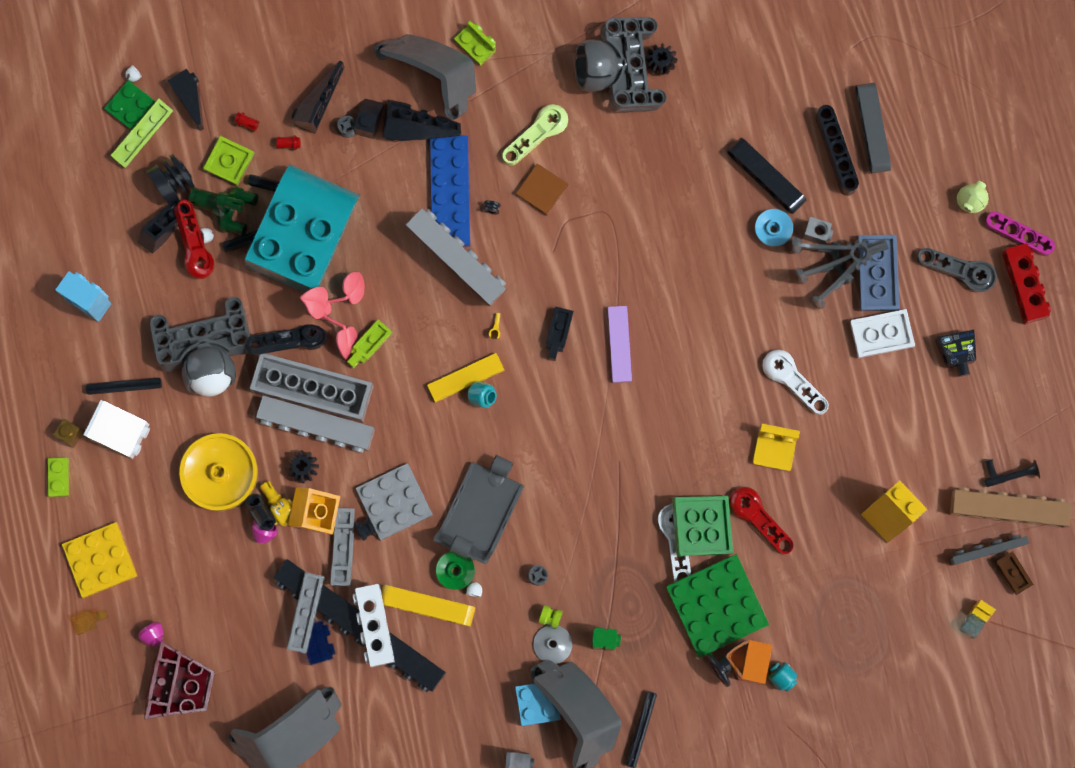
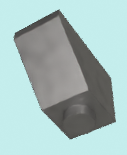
M507 752L506 768H534V758H531V754Z

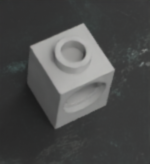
M810 217L803 239L825 245L826 241H830L834 230H831L832 223ZM821 228L824 234L817 235L814 229Z

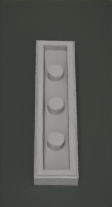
M305 572L287 650L307 654L324 576Z

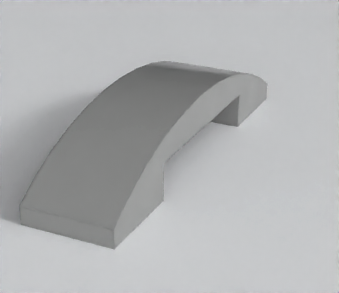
M338 508L334 526L331 586L351 585L355 509Z

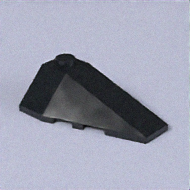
M339 61L300 103L298 109H294L292 114L294 126L316 134L345 68L342 61Z
M387 99L383 122L384 138L392 141H407L461 136V123L442 116L433 117L426 110L422 109L419 112L411 109L412 105Z

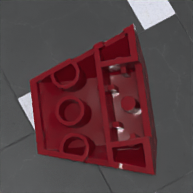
M160 641L147 690L144 719L207 711L215 671Z

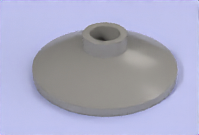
M550 625L545 626L537 632L534 638V651L543 662L550 660L555 664L561 663L571 653V636L561 626H558L557 629L551 628ZM552 640L557 643V646L554 648L549 646V642Z

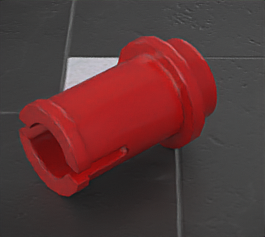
M238 112L234 123L237 126L241 125L255 132L260 121L246 116L244 112Z
M296 135L294 137H277V149H300L301 138Z

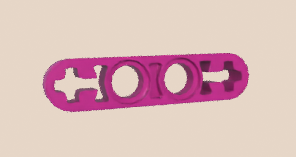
M991 212L985 219V225L988 229L1019 245L1027 243L1023 239L1024 234H1031L1033 242L1028 243V246L1039 255L1048 256L1055 248V243L1049 237L999 212ZM994 217L997 218L998 222L995 225L991 224V219H993ZM1003 221H1005L1006 223L1004 224L1002 229H1000L1001 224L1003 223ZM1008 225L1015 226L1016 233L1009 234L1006 227ZM1039 238L1040 241L1038 243L1040 244H1037L1035 247L1034 244L1037 242V239ZM1047 243L1050 249L1044 251L1042 245Z

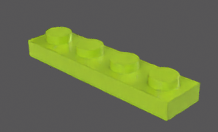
M158 99L110 156L126 168L173 110L162 100Z

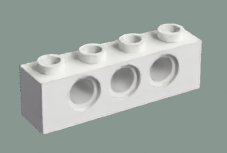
M375 584L356 588L353 600L355 606H359L360 613L356 614L358 624H362L363 632L360 635L362 644H366L367 652H364L366 664L370 663V667L395 663L380 585ZM373 602L375 605L374 610L366 612L364 609L365 603ZM377 621L378 629L373 632L369 631V622ZM375 640L382 642V648L379 651L372 649V643Z

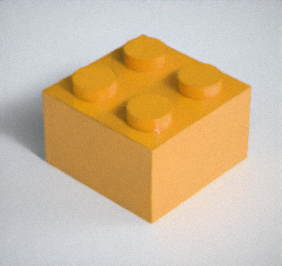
M296 487L288 526L316 533L333 534L340 496L310 488Z

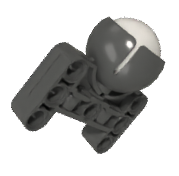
M231 297L226 301L227 315L174 328L170 327L166 317L163 315H156L150 321L156 359L160 367L166 372L182 368L184 386L193 394L197 393L207 397L216 396L229 388L230 384L233 385L235 382L236 368L230 356L248 353L246 342L243 344L238 343L242 340L247 341L251 337L246 311L238 297ZM242 323L240 327H235L237 324ZM164 324L162 328H157L159 325ZM205 332L204 335L198 336L199 333ZM167 341L165 345H160L162 342ZM171 358L168 362H164L165 359Z

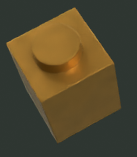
M63 419L53 435L74 448L84 434V431Z

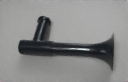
M993 459L985 461L990 478L984 479L986 487L1029 475H1035L1040 479V472L1035 459L1032 465L1025 469L998 476Z

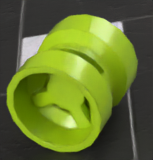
M544 605L538 623L548 624L551 628L557 629L563 611L559 609L553 610L550 606Z

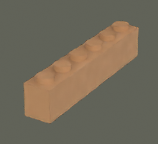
M958 487L951 494L950 515L1059 528L1070 526L1072 503H1066V499L1055 498L1054 501H1049L1043 496H1035V499L1027 498L1025 494H1015V497L1008 496L1006 492L988 494V490L970 492L969 488Z

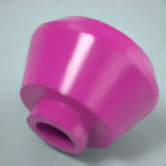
M256 521L252 524V536L260 544L270 542L278 533L275 524L269 531L261 530Z
M154 622L139 632L138 639L147 646L152 645L156 647L160 644V641L163 642L164 632L162 624Z

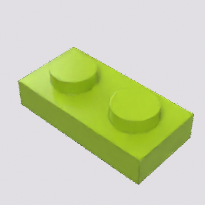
M48 458V497H69V458Z

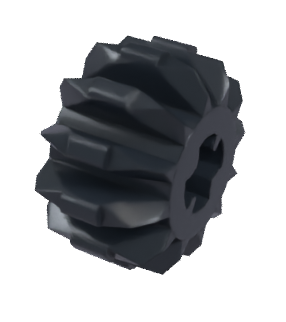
M663 43L660 48L655 44L653 46L654 50H648L649 55L645 59L648 62L647 68H652V73L659 71V76L662 75L663 71L668 75L669 69H675L674 64L678 60L675 57L676 51H671V46L664 48ZM662 57L665 58V60H662L661 62L658 61V59H661Z
M301 450L299 457L294 452L293 456L295 459L288 458V462L292 464L286 466L287 470H292L288 473V476H294L293 480L295 482L301 477L302 484L305 483V477L312 481L313 479L310 475L317 476L318 474L313 470L319 468V464H313L317 461V458H311V452H308L305 456L304 451ZM304 462L307 467L304 468V471H301L298 466H301Z

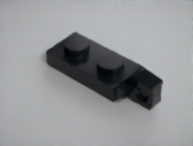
M555 306L546 341V349H550L548 360L556 361L557 353L563 352L574 311Z

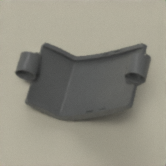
M406 34L399 39H386L375 46L374 53L378 59L385 60L391 57L418 67L439 78L445 104L444 111L449 119L455 120L466 113L468 107L467 98L476 93L474 63L471 58L437 41Z
M495 455L490 469L472 462L441 528L434 536L433 541L450 548L449 551L466 559L470 557L483 564H487L500 541L524 488L523 484L507 478L513 462L498 455Z
M546 660L531 668L533 682L556 707L578 738L572 761L573 767H595L601 755L613 750L621 728L620 717L595 683L573 662L559 667L554 662Z
M325 687L322 690L315 689L282 717L260 732L254 734L246 730L233 729L228 736V741L235 753L245 758L251 768H296L320 750L340 730L334 715L340 709L341 701L332 687Z

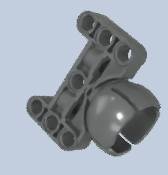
M651 17L611 18L607 20L601 29L602 41L589 39L580 42L577 46L576 54H586V56L575 58V75L580 89L586 92H598L609 87V105L615 112L658 110L666 102L667 96L661 89H648L643 40L649 39L658 28L656 20ZM626 26H629L632 29V32L628 31ZM644 26H647L650 31H647ZM608 27H612L615 32H611ZM630 62H634L637 67H633ZM653 97H656L659 103H656L653 100ZM617 98L621 99L623 104L618 103ZM635 98L640 99L641 104L637 103L635 101Z

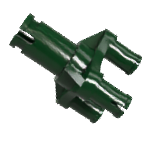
M195 187L189 195V201H191L193 206L213 212L217 217L222 232H233L241 236L246 234L247 224L233 221L234 211L241 212L243 209L240 206L244 207V203L255 206L259 199L258 194L244 191L240 187H235L228 193L219 192L218 194L203 189L199 190V188Z

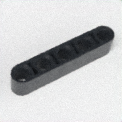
M823 105L816 114V122L839 189L842 194L850 196L858 188L859 180L835 111L830 105ZM825 112L829 114L830 118H823L821 116V113ZM827 130H833L836 135L829 136ZM839 147L842 153H835L833 148ZM840 164L845 165L848 170H847V171H842V170H840V169H839V165H840ZM845 182H851L854 188H847Z
M739 138L727 150L728 155L790 214H794L807 201L804 195L745 139Z

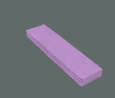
M627 306L608 307L613 383L632 382Z

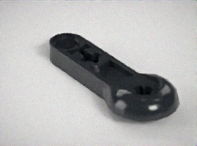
M306 324L296 330L291 329L251 336L246 341V350L252 355L294 348L316 350L325 344L327 333L320 326ZM253 343H256V344H259L260 346L257 347V348H254V347H251L250 345L253 344Z

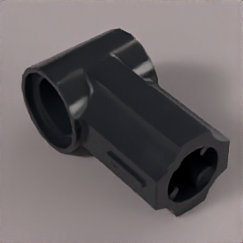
M252 494L247 497L246 506L260 529L271 530L276 520L264 503L260 494Z

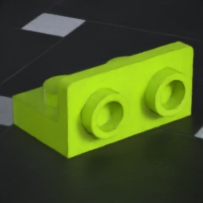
M469 20L467 27L454 38V42L481 66L496 52V42L491 36L483 34L482 28L477 23L473 24Z

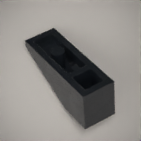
M186 68L169 79L168 82L200 131H202L204 125L200 89L197 85L199 80L194 72L190 74Z
M179 198L171 202L141 229L138 243L152 254L167 241L178 227L174 207L181 201ZM181 204V212L187 214V207Z

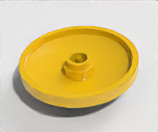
M216 433L198 439L187 449L180 464L179 475L184 492L195 504L211 511H226L239 506L251 495L258 478V466L253 452L243 441L232 435Z

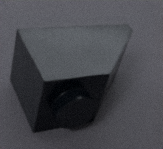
M365 99L359 110L354 127L356 135L371 139L375 138L384 103Z

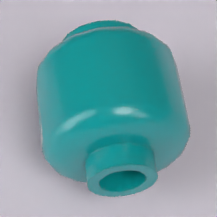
M477 381L468 390V399L472 405L488 408L496 401L497 394L495 388L490 384Z
M776 662L769 668L771 672L768 679L777 690L787 692L796 685L797 673L788 663L783 662L779 664Z

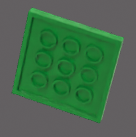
M737 554L666 586L698 658L769 626Z

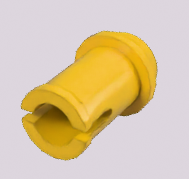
M270 481L260 486V489L268 499L267 503L269 505L271 504L272 506L281 499L282 496L276 492Z

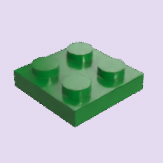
M128 80L104 109L132 130L156 101Z

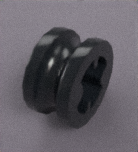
M490 200L484 201L486 205L483 208L484 212L494 215L499 214L498 208L501 207L500 203Z

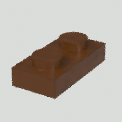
M1013 551L995 561L1015 595L1034 585Z

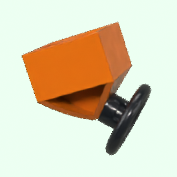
M748 640L734 647L726 657L724 656L720 659V662L711 653H707L706 658L717 677L726 687L731 685L726 675L731 671L734 672L739 681L764 685L773 645Z

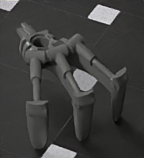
M794 237L792 239V252L795 254H799L801 249L818 250V252L831 253L830 256L833 258L831 263L808 271L797 268L795 275L799 283L805 284L808 276L820 272L825 273L835 269L839 273V278L822 295L811 297V302L818 309H823L825 307L823 300L834 290L839 289L844 283L849 284L854 279L851 274L855 269L860 270L861 263L864 266L867 265L869 260L872 263L871 255L889 248L885 238L866 245L865 239H862V243H859L858 240L855 241L854 246L850 242L847 243V246H841L839 242H831V245L802 243L800 238ZM857 249L865 251L863 258L858 259L854 256ZM840 252H850L849 255L843 258L840 257ZM854 260L853 264L846 270L843 264Z

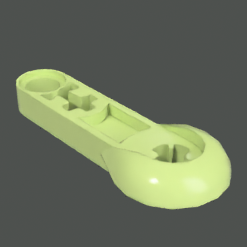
M555 104L544 106L539 111L534 124L504 150V163L509 166L516 165L546 137L563 132L568 124V114L564 108ZM550 116H551L552 118L557 117V118H556V123H554V122L549 123V122H548V121H549V118H548V117H550ZM521 141H524V142L529 141V143H528V146H529V147H528V148L525 147V146L522 147V148L520 149V152H521L522 154H519V152H518L517 149H519V148L522 146ZM514 152L517 157L514 161H508L506 154Z

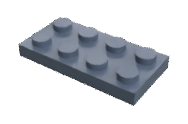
M897 235L858 236L859 243H862V239H865L866 245L885 238L889 248L871 255L872 263L869 260L866 266L862 263L860 264V311L900 310ZM858 249V259L863 258L865 251Z

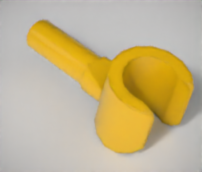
M496 313L493 329L489 331L490 338L491 333L494 330L498 331L497 339L501 335L500 331L498 330L500 313Z

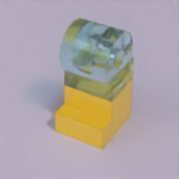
M982 600L977 601L965 619L966 621L960 631L975 639L996 609Z

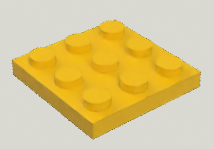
M117 522L62 544L83 599L138 577Z

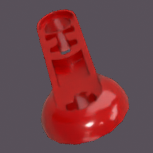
M181 200L175 205L174 212L186 251L185 267L191 276L197 279H205L214 270V259L204 246L192 203L188 200ZM181 204L187 207V214L181 212ZM186 225L191 226L192 229L186 228ZM197 261H198V262L201 261L202 266H200V265L197 266L196 262H197Z
M739 487L734 490L729 498V508L732 513L738 518L750 522L778 553L782 555L789 554L794 548V543L764 510L759 494L749 487ZM740 499H749V507L746 508V506H744L743 508L740 505L742 503ZM767 527H774L776 529L774 533L777 536L782 534L783 537L776 544L773 542L776 538L773 535H767ZM781 541L789 542L790 549L788 551L780 549L779 544Z

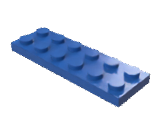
M468 135L431 138L432 213L437 217L435 221L438 224L444 223L451 231L449 234L453 238L456 235L465 244L463 247H470Z

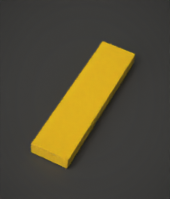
M497 353L434 381L428 384L427 387L435 403L471 387L477 381L482 382L505 370Z

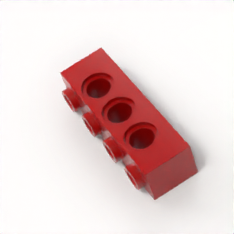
M1028 243L1005 249L1002 252V256L1024 325L1048 318L1051 313V307L1044 297L1045 288L1043 284H1040L1038 278L1040 273L1038 267L1033 262L1034 253L1032 248H1029ZM1018 262H1023L1026 265V269L1019 268ZM1024 280H1029L1032 287H1026ZM1029 298H1035L1037 305H1032Z

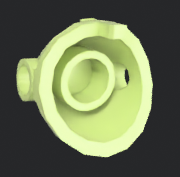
M977 181L976 184L972 183L962 187L956 197L959 207L969 213L982 211L989 200L985 189L986 184Z

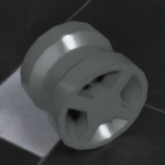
M351 116L341 117L337 124L339 133L345 138L353 137L356 134L354 129L356 121Z
M540 565L532 567L529 571L530 582L536 586L545 584L548 578L546 568Z

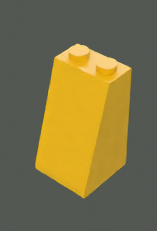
M899 480L868 507L861 516L888 543L916 521L927 508Z

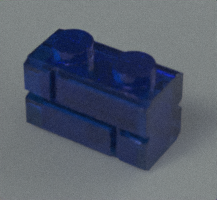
M323 621L313 624L307 650L310 666L334 660L333 655L336 654L334 644L329 643L328 636L331 635L328 624L324 625Z

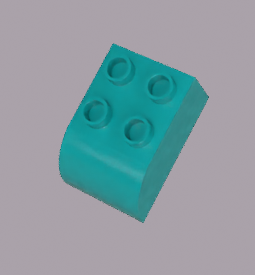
M290 164L279 182L245 257V267L303 293L312 288L320 287L357 205L360 194Z

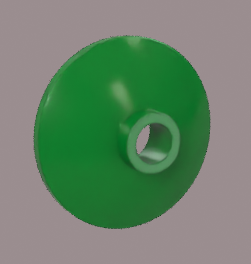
M448 552L437 563V578L448 589H463L474 578L475 567L470 557L466 559L453 552ZM455 567L459 569V573L456 575L452 573V569Z

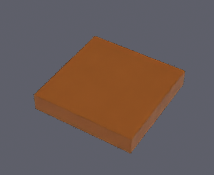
M537 163L516 195L545 215H548L568 187V183Z

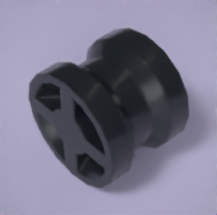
M369 517L362 523H355L363 541L367 540L368 536L377 535Z

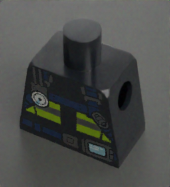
M974 329L938 337L935 342L946 368L956 367L959 377L970 375L968 364L976 361Z

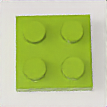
M220 136L203 169L238 186L255 153Z

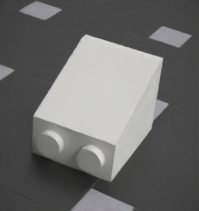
M100 400L84 436L91 441L133 459L141 450L142 446L140 443L142 439L146 438L149 434L150 428L148 427L150 424Z

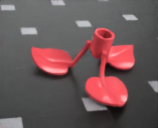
M351 272L345 276L342 285L345 296L342 298L328 300V293L323 287L312 288L300 296L301 301L312 318H321L342 328V330L337 332L336 343L341 356L345 360L352 356L353 346L358 342L357 331L351 326L346 328L345 325L327 317V315L331 312V303L347 299L351 304L360 302L365 289L364 280L360 272Z

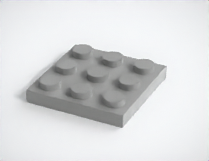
M408 463L356 488L381 541L433 516Z

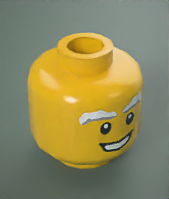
M281 498L270 507V512L276 520L275 525L280 524L282 527H286L289 524L293 504L290 498L288 500Z

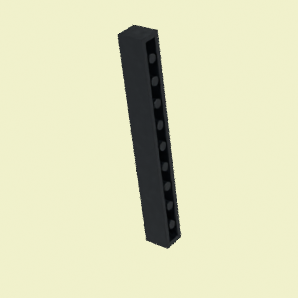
M286 559L273 578L277 580L275 584L284 591L288 588L293 592L291 596L297 600L299 599L305 571ZM323 585L317 611L324 614L323 619L330 624L336 622L340 625L339 630L347 636L349 633L356 637L354 641L364 647L365 644H362L360 635L363 632L362 624H358L356 614L360 613V611ZM375 621L369 622V631H376L378 623ZM389 632L395 663L387 665L394 670L397 667L403 670L402 675L410 681L413 678L419 682L418 687L425 692L429 690L433 692L446 672ZM375 640L372 643L374 651H379L382 648L380 640Z

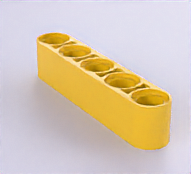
M383 585L381 594L384 606L471 627L475 607L388 585Z

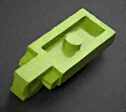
M377 320L353 346L351 351L353 356L347 361L353 369L360 361L364 364L393 332L380 320Z

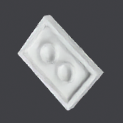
M907 309L850 321L858 358L915 347Z

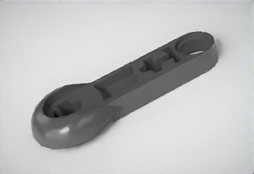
M930 248L920 250L917 256L920 265L961 279L974 291H988L996 283V270L986 261L967 262ZM929 253L932 259L929 262H924L921 259V255ZM935 256H938L937 261L943 262V260L945 259L947 260V264H949V266L946 265V267L943 268L941 267L942 264L939 262H936L935 265H933L932 263L935 260ZM982 272L984 273L983 276H986V279L983 278L980 281L977 279L978 276L976 277V274Z

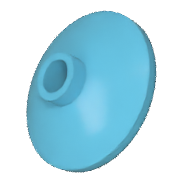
M770 209L758 217L755 224V232L759 240L764 244L780 246L790 239L793 233V223L785 212L778 209ZM770 227H776L777 231L771 232Z

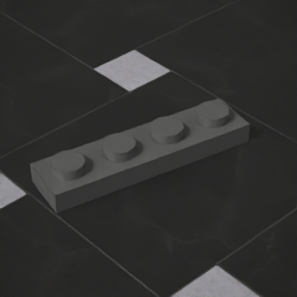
M1018 534L1009 537L1010 541L1004 543L1001 539L990 542L991 546L986 548L983 545L972 547V552L965 553V550L954 552V557L949 558L950 564L953 566L1029 544L1027 536L1021 538V535Z

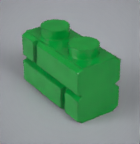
M595 628L593 630L592 648L594 650H602L604 648L606 651H614L616 647H620L621 634H617L618 631L616 629L605 630L604 628Z

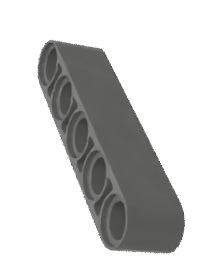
M874 82L856 85L855 93L870 173L890 171L891 162L876 84Z

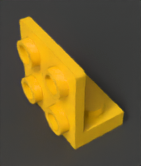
M761 424L753 464L791 471L796 441L799 439L800 431Z

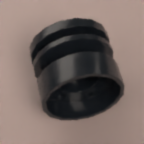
M174 154L169 156L173 162L172 165H169L166 159L163 160L166 168L163 171L157 165L146 171L168 204L179 198L176 192L177 188L187 193L183 184L187 183L191 189L195 187L191 174L182 161L176 158Z

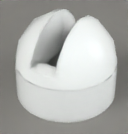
M133 65L127 69L125 74L126 78L131 82H135L142 77Z
M209 228L200 229L203 243L211 242L214 237L212 230Z
M477 582L471 583L467 587L466 595L481 597V585Z

